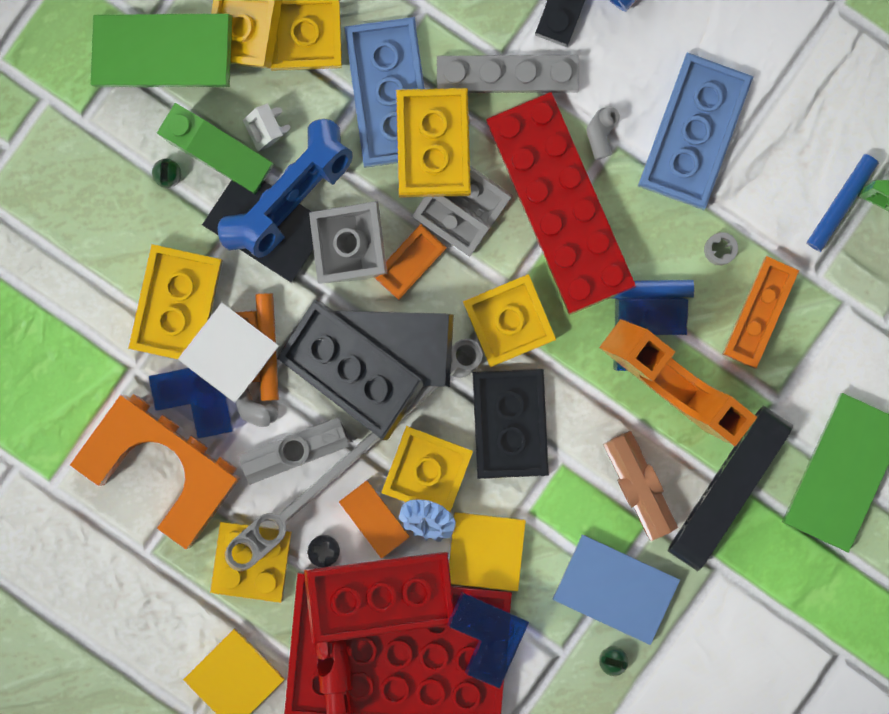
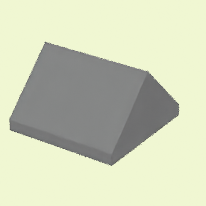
M378 202L309 212L317 281L319 284L367 280L387 274Z

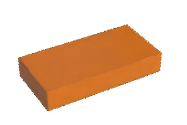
M420 224L386 261L387 274L374 278L394 297L400 300L442 255L447 247Z
M368 480L339 501L340 505L381 559L410 538L409 534Z

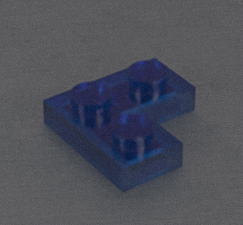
M615 298V326L622 319L648 329L654 335H687L688 299ZM613 360L614 370L628 371Z
M190 368L148 376L155 411L191 404L198 439L234 432L227 396Z
M461 592L447 625L479 640L465 673L500 689L529 621Z

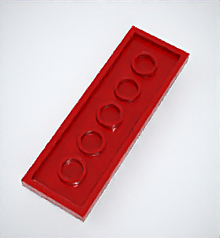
M552 92L487 118L488 128L569 315L635 288V282Z

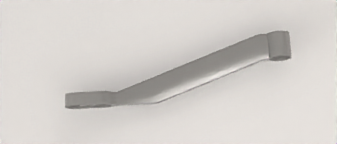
M461 339L452 346L450 377H466L481 363L483 357L482 349L474 340ZM462 351L468 354L471 361L470 365L460 364L456 359V352ZM423 386L402 419L438 387ZM371 432L280 514L267 513L258 517L227 546L225 551L227 564L237 571H245L254 566L284 538L287 521L381 438ZM269 520L277 524L279 528L277 538L266 540L261 537L259 526L262 522ZM238 544L247 545L252 551L251 560L246 564H239L234 561L232 557L234 546Z

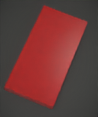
M448 552L304 570L311 639L314 644L456 624Z

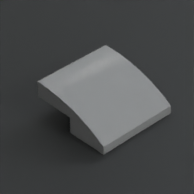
M471 166L470 196L424 197L411 216L469 257L513 196Z

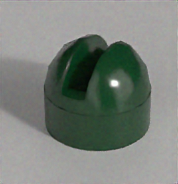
M167 158L161 159L154 164L152 177L159 186L171 188L179 183L181 169L175 161ZM163 164H168V181H162Z
M607 647L600 654L599 665L607 675L618 676L626 671L628 657L619 647ZM606 657L623 661L622 667L606 664Z

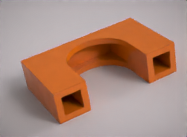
M620 319L599 347L703 431L733 446L738 444L757 418V416L732 396L709 386L672 359L675 351L648 329Z
M133 393L130 398L126 395H120L70 463V466L96 485L102 486L107 483L125 456L136 446L147 442H156L170 448L182 462L185 472V483L180 497L157 529L184 549L191 548L241 479L234 474L237 468L221 456L217 461L205 453L208 447L191 435L187 440L176 431L179 426L162 414L158 419L147 410L150 408V405Z

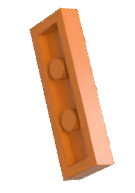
M768 256L764 257L722 355L751 368H757L799 270Z

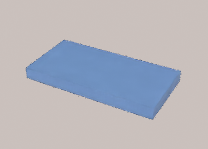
M415 17L345 27L364 168L398 163L396 90L425 89Z
M687 52L638 187L705 210L754 76Z

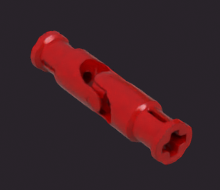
M346 640L315 644L320 693L324 694L326 714H355L351 710L349 690L352 689V680Z

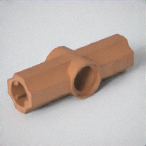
M628 431L604 443L603 446L619 477L617 479L618 484L630 507H634L649 540L653 541L677 529L678 526L662 495L664 491L652 466L646 463L632 432Z

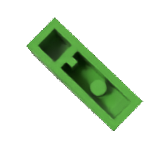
M174 103L157 131V134L171 145L254 194L258 192L274 166V163L177 103Z

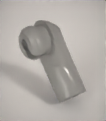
M614 107L598 110L587 126V135L595 160L612 155L607 136L620 120V114Z
M248 388L235 403L240 417L244 421L258 427H267L270 423L277 420L278 412L275 406L272 404L263 406L253 402Z

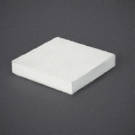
M221 303L178 360L236 403L278 349L279 345L225 304Z

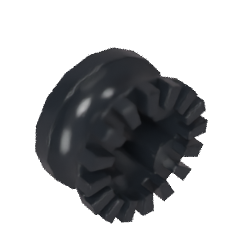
M329 535L317 536L308 546V558L317 567H329L337 561L340 555L339 544L335 538ZM323 541L329 542V549L334 551L333 557L327 556L325 561H320L318 559L319 554L314 552L315 545L321 546Z

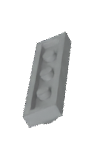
M579 55L437 56V89L468 88V93H578Z

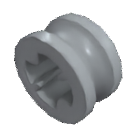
M724 232L716 233L705 243L704 253L709 262L714 265H725L736 257L738 244L732 235ZM722 239L728 243L725 247L730 246V254H724L721 258H718L714 255L717 251H712V244H718Z

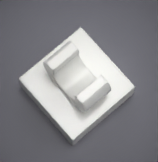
M267 103L256 107L243 119L258 152L270 148L291 128L289 124L283 127L278 125L275 118L283 112L280 107L270 109Z

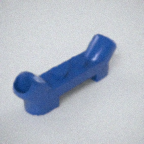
M329 119L313 121L308 126V149L296 162L286 168L282 177L261 195L260 200L246 214L225 216L219 221L218 237L226 249L231 251L246 248L258 258L268 255L284 238L278 226L323 178L334 185L346 172L352 162L353 154L350 149L341 144L340 127L335 122Z

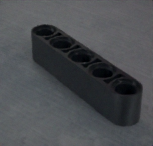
M764 405L755 414L757 416L756 420L738 444L733 447L668 548L667 552L697 572L705 565L793 429V424Z

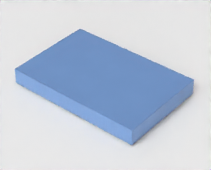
M582 534L552 599L651 645L680 579Z

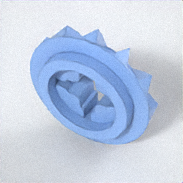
M410 500L401 507L399 519L403 522V528L412 530L413 536H422L426 541L432 538L437 542H441L443 538H450L456 527L453 515L435 502L429 500Z

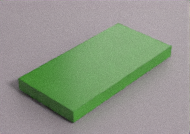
M93 15L90 85L93 87H230L232 15Z
M840 393L782 523L849 553L889 465L888 413L844 393Z

